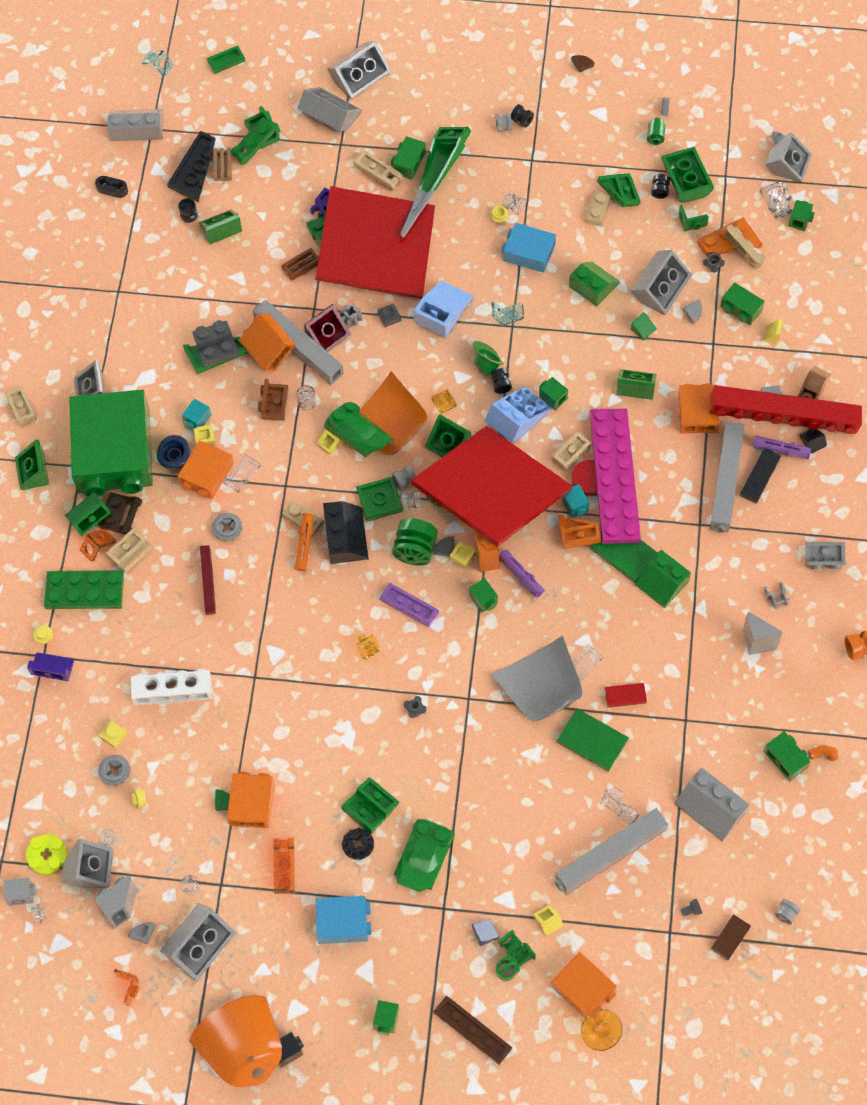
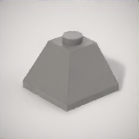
M790 132L770 150L765 165L777 176L802 182L812 153Z
M78 839L64 861L61 883L75 887L109 888L113 848Z

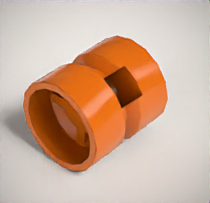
M867 630L862 631L860 635L855 633L845 636V648L851 660L863 658L864 654H867Z

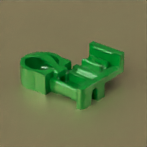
M513 929L498 940L501 948L504 946L507 950V956L497 962L496 974L501 980L509 981L520 972L522 965L531 958L536 959L535 952L527 943H523L522 947V942L515 935ZM508 963L498 971L501 964ZM513 966L514 971L510 976L501 975Z

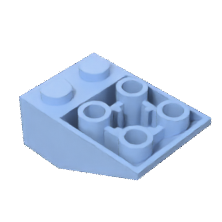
M441 281L422 298L415 308L414 322L446 338L472 300L473 295Z
M522 387L493 403L484 421L513 443L522 438L552 408L533 394L531 390Z

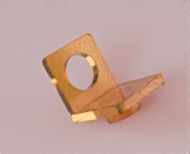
M106 529L95 531L86 535L80 551L92 562L95 560L101 547L114 544L116 539ZM88 544L93 547L92 554L87 551Z
M114 969L113 972L116 977L131 981L124 998L125 1005L129 1007L132 999L136 998L139 992V979L136 975Z

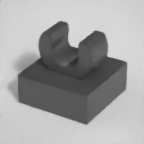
M394 303L377 310L384 327L401 321V316Z

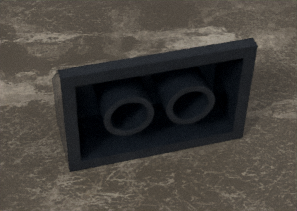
M344 501L323 503L330 563L338 564L368 560L362 507Z

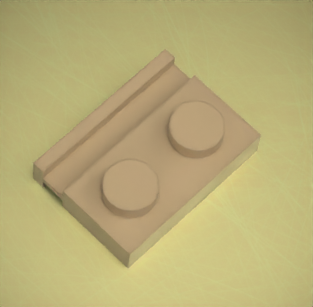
M133 528L108 550L106 555L127 573L153 549V545Z

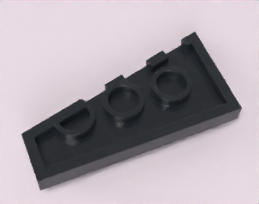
M200 130L167 183L168 188L199 202L216 142L215 137Z

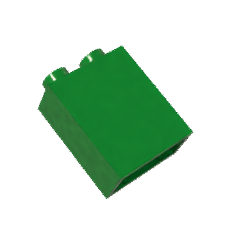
M144 389L70 396L71 471L77 492L83 493L87 497L95 492L100 497L107 490L121 489L124 493L135 494L141 492L143 487L153 486L150 414Z

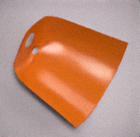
M390 371L380 387L360 409V413L394 439L378 450L388 455H394L405 447L427 420L424 408L392 371Z
M251 995L240 997L221 1006L198 1024L189 1040L219 1077L235 1087L255 1086L264 1083L273 1073L282 1056L281 1041L266 996ZM250 1056L255 1058L253 1061H247ZM256 1068L264 1069V1074L260 1078L252 1077V1072Z

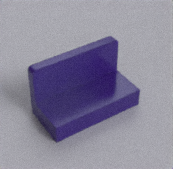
M37 652L34 661L29 660L27 668L31 675L68 682L74 660L72 658Z

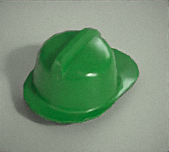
M481 341L473 342V347L476 350L474 364L484 376H488L500 365H504V362L492 347Z

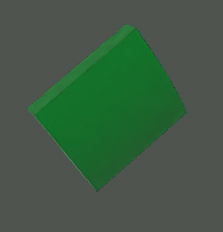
M369 777L356 789L355 794L342 805L341 810L372 834L398 806L399 801Z

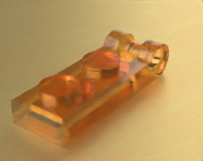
M294 837L288 838V840L274 838V894L295 893ZM281 848H288V852H280Z

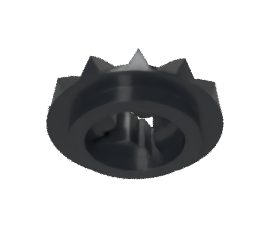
M359 827L353 830L350 829L343 837L342 849L351 859H365L374 849L373 836L366 829H360ZM362 837L361 843L363 846H357L354 849L355 845L352 840L358 841Z

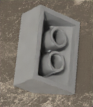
M376 41L365 42L327 68L334 83L350 99L391 72Z
M321 87L304 89L297 109L303 111V115L316 118L318 123L331 126V129L335 132L348 130L363 111Z
M163 109L111 111L108 114L107 126L110 141L163 139Z
M672 249L657 251L631 289V292L641 304L666 315L692 276V273Z
M702 767L688 782L675 802L677 807L722 842L745 816L750 806L749 803Z
M198 903L160 952L176 967L195 981H198L236 932L210 907Z

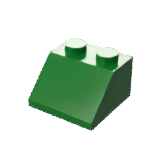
M594 262L581 263L570 274L569 287L596 307L620 284L618 279Z
M660 550L649 561L636 581L635 586L663 608H666L689 583L691 572L663 550Z

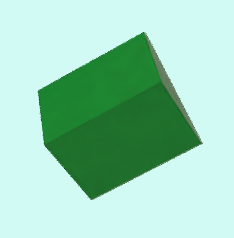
M232 209L199 222L209 244L242 232L240 216Z
M620 369L616 395L653 400L657 374Z
M439 414L424 447L443 457L470 438L471 431Z
M35 440L15 457L20 490L49 485L44 451L40 441Z

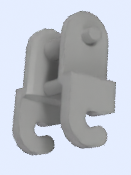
M779 582L781 593L776 595L770 594V591H767V586L764 587L767 600H771V606L774 609L780 604L785 603L786 606L788 605L789 599L786 598V588L783 586V582ZM782 596V600L775 602L774 598Z

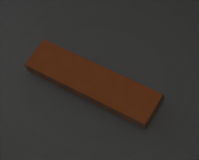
M447 995L433 1011L436 1016L499 1066L513 1049L512 1046Z

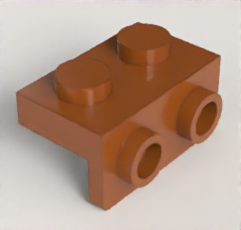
M265 379L264 385H261L260 388L262 401L258 403V412H261L263 420L285 421L288 385L270 384L269 379Z

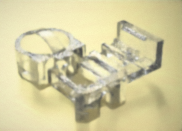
M610 783L599 799L600 805H604L626 823L632 824L639 817L637 810L624 802L620 803L625 792Z

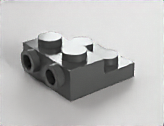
M217 320L208 327L199 326L192 332L204 367L240 356L227 320Z

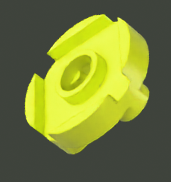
M50 834L34 837L26 851V860L30 868L43 876L57 873V870L61 867L63 868L64 861L68 856V851L63 841L57 836ZM49 850L52 856H48V859L45 860L42 854Z

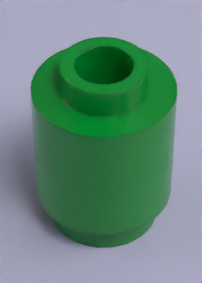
M653 118L648 124L647 141L652 145H659L665 140L666 125L663 119Z

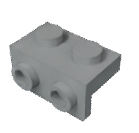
M805 542V565H811V569H822V565H830V569H842V565H847V561H845V542Z

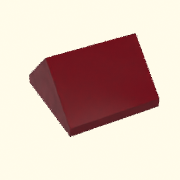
M331 304L304 324L305 333L327 352L351 335L334 304Z

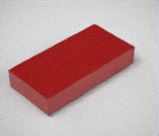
M644 683L605 687L607 708L647 703Z

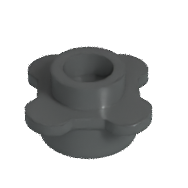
M712 253L707 259L703 260V265L708 266L711 272H717L719 267L725 265V261L719 254Z
M415 696L414 699L404 702V708L408 710L410 718L418 717L427 710L426 706L422 704L420 696Z

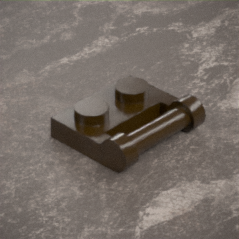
M110 492L106 506L111 511V514L99 522V528L126 535L132 530L131 526L137 509L142 504V499ZM127 505H131L124 525H120Z

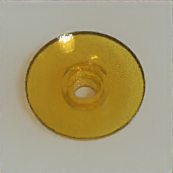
M598 1009L586 1016L581 1026L583 1041L588 1047L597 1051H605L614 1047L619 1042L623 1032L620 1018L614 1012L607 1009ZM603 1025L602 1030H597V1027Z

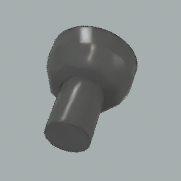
M697 898L690 901L689 906L681 909L683 917L692 913L694 915L703 914Z

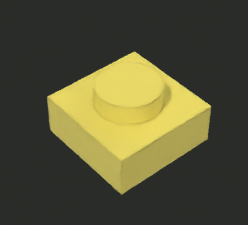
M211 424L193 428L196 444L199 440L209 445L216 444Z
M460 541L449 557L452 561L466 568L476 555V550Z
M111 720L99 737L116 749L128 733L127 730Z

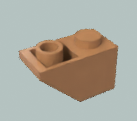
M816 366L811 368L798 397L819 399L831 373Z

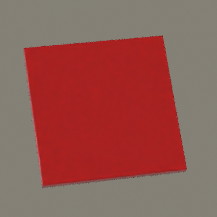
M330 186L315 280L422 299L435 205L426 204L403 238L401 231L414 201Z
M488 426L479 430L411 480L412 486L497 547L570 492L573 486Z

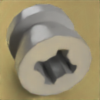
M510 112L505 115H495L498 132H502L503 129L512 130Z
M783 899L780 903L781 907L776 909L774 915L780 921L792 925L794 916L798 915L800 908L793 902Z

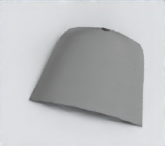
M563 636L522 660L491 674L521 712L532 721H539L558 713L579 700L582 696L581 683Z

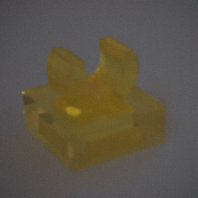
M448 389L431 396L440 414L457 407V403Z
M364 633L358 637L360 642L356 644L364 661L381 651L377 638L373 634L367 637Z

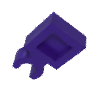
M324 187L316 197L315 205L310 208L312 215L314 212L319 211L318 218L324 216V211L327 209L329 189Z

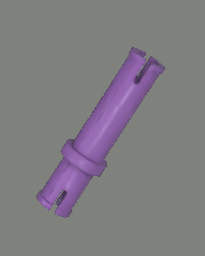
M757 435L753 447L788 454V457L797 456L809 460L811 448L795 445V442L790 444Z
M507 549L499 554V559L535 598L540 597L544 593L545 589L534 579V575L529 574Z

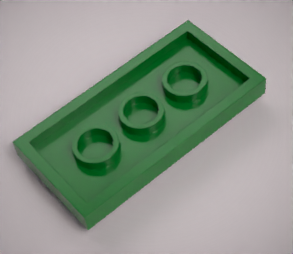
M47 571L44 607L45 609H122L124 571Z

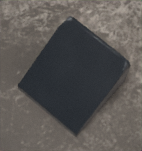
M810 429L799 435L805 446L811 448V453L827 446L825 435L818 429Z

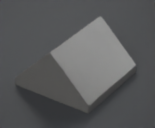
M93 361L74 377L76 396L105 393L103 374L99 361Z
M751 612L747 613L743 632L749 655L777 650L783 632Z

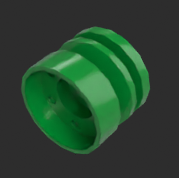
M402 519L398 524L397 538L394 540V546L391 551L392 555L406 564L415 566L428 565L431 561V554H433L432 546L435 545L438 530L434 525L420 519Z

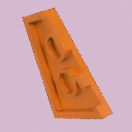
M744 217L730 223L734 227H738L744 239L749 240L755 248H762L763 243ZM730 224L697 240V244L706 256L712 253L725 254L728 251L737 250L723 234L725 228Z

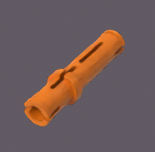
M311 513L302 514L301 529L298 530L300 536L294 570L306 571L310 540L314 533L312 531L314 514ZM307 525L306 539H304ZM303 545H305V546H304L303 559H301V557H302Z

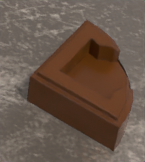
M575 55L571 57V61L579 73L595 65V62L587 56Z

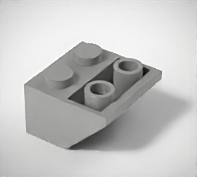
M129 875L119 878L115 881V885L109 889L101 890L97 897L94 898L113 929L130 919L137 889Z

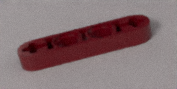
M210 545L200 546L205 613L206 615L216 614L212 555Z

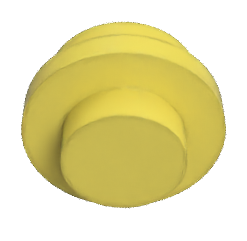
M503 206L494 207L490 214L492 221L495 223L505 222L508 219V211Z
M46 625L38 626L33 632V638L39 644H47L53 637L51 628Z
M138 788L134 789V793L131 794L133 806L136 805L137 809L146 805L144 790H138Z

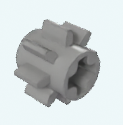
M355 304L345 305L344 311H340V316L344 323L348 325V328L350 326L357 327L358 321H362L361 308L357 309Z

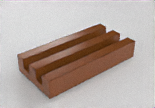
M309 248L281 265L290 280L293 281L316 267L319 257L312 248Z

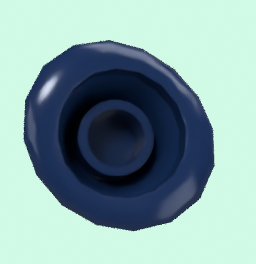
M179 435L166 437L161 441L157 449V460L165 468L181 467L190 455L188 442Z

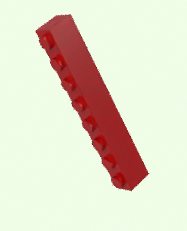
M714 385L710 394L709 413L717 416L752 419L757 422L767 421L773 424H789L793 427L803 426L809 429H825L829 432L839 431L846 434H857L862 426V405Z

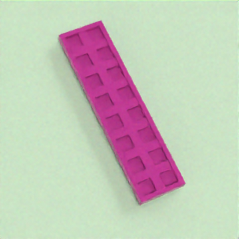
M627 408L590 409L602 544L640 543L641 534Z

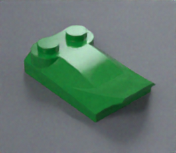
M695 146L661 156V160L676 191V198L680 202L685 203L704 198L713 191L714 185Z
M353 402L344 403L334 410L324 423L325 429L364 457L369 456L375 450L382 449L394 440L379 426L360 413V407Z
M417 819L394 872L397 884L417 892L425 889L432 890L455 833L429 820Z

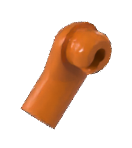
M820 745L808 750L811 760L822 755L828 756L830 761H835L839 758L838 750L832 746Z

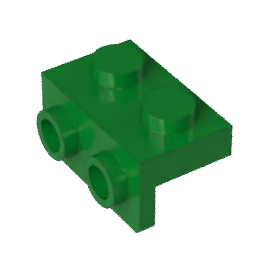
M263 106L259 107L258 114L244 120V125L249 132L262 117L266 118L276 129L261 149L279 141V132H281L279 125L272 121L271 114L268 110L265 111Z

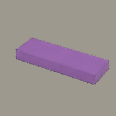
M391 583L388 584L380 596V601L428 628L439 614V610Z

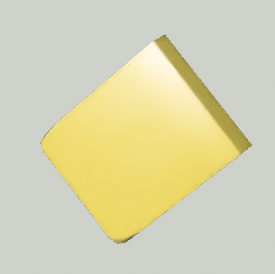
M782 319L767 326L764 337L765 342L778 343L783 323Z
M326 429L316 444L329 454H332L343 441Z
M551 905L533 914V917L546 936L563 926L560 915Z

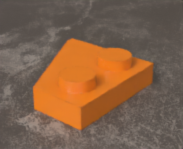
M558 515L564 549L602 542L598 522L584 521L579 518L572 520L565 518L564 515Z

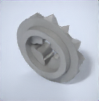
M233 513L220 514L212 524L213 534L217 539L224 540L225 542L227 540L233 541L234 538L240 536L241 530H243L241 519ZM223 525H231L232 530L227 529L226 531H224Z
M110 755L100 763L98 774L101 781L107 785L117 786L120 783H124L129 777L131 769L124 757ZM110 765L115 769L119 768V776L115 775L114 773L110 775V773L112 772Z

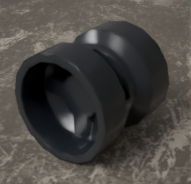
M517 104L511 112V120L514 122L519 121L520 125L525 128L530 125L534 118V112L525 110L524 106Z
M665 174L653 176L652 184L654 186L651 188V195L658 199L668 197L670 177Z
M190 198L182 199L178 204L181 219L187 223L194 222L198 217L195 201Z
M500 368L491 373L495 393L503 394L512 389L511 381L508 380L509 371L507 369Z

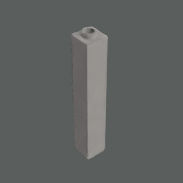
M267 300L256 305L253 310L254 318L259 313L271 314L296 344L291 352L328 384L332 385L344 374L343 365Z
M728 421L725 423L710 530H714L717 533H729L745 425L742 423Z
M657 808L653 809L556 872L555 885L560 891H564L566 895L570 894L665 832L668 828L667 821Z

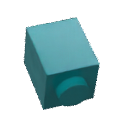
M194 398L182 414L185 427L193 430V428L204 426L212 416L210 407Z
M579 484L573 486L572 490L562 497V502L571 518L583 516L589 511V501Z

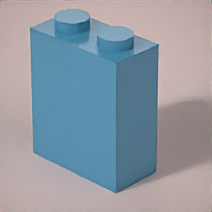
M515 222L513 229L510 228L508 232V242L504 243L501 253L504 254V261L545 273L556 245V234Z
M366 897L316 898L318 944L368 942V935H371V922H367V915H371L370 902H366Z

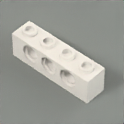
M197 669L192 672L179 670L168 674L166 672H158L155 675L137 674L136 676H131V699L134 706L213 699L212 676L210 670ZM190 682L196 683L193 687L187 686ZM170 684H176L172 689L167 688ZM151 685L157 686L154 690H148Z

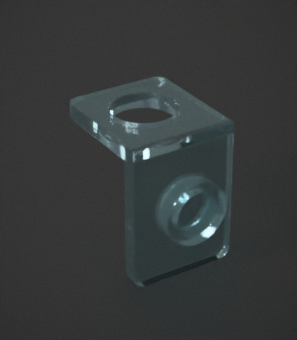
M163 50L150 51L141 62L143 65L153 64L162 76H165L174 66L172 60ZM162 59H165L168 63L166 69H162L160 66Z
M493 301L492 316L502 326L524 319L523 303L520 302L502 308Z

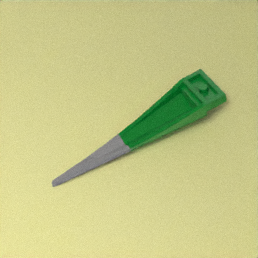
M469 126L439 127L434 135L417 195L401 231L403 238L465 148L464 143L471 133Z

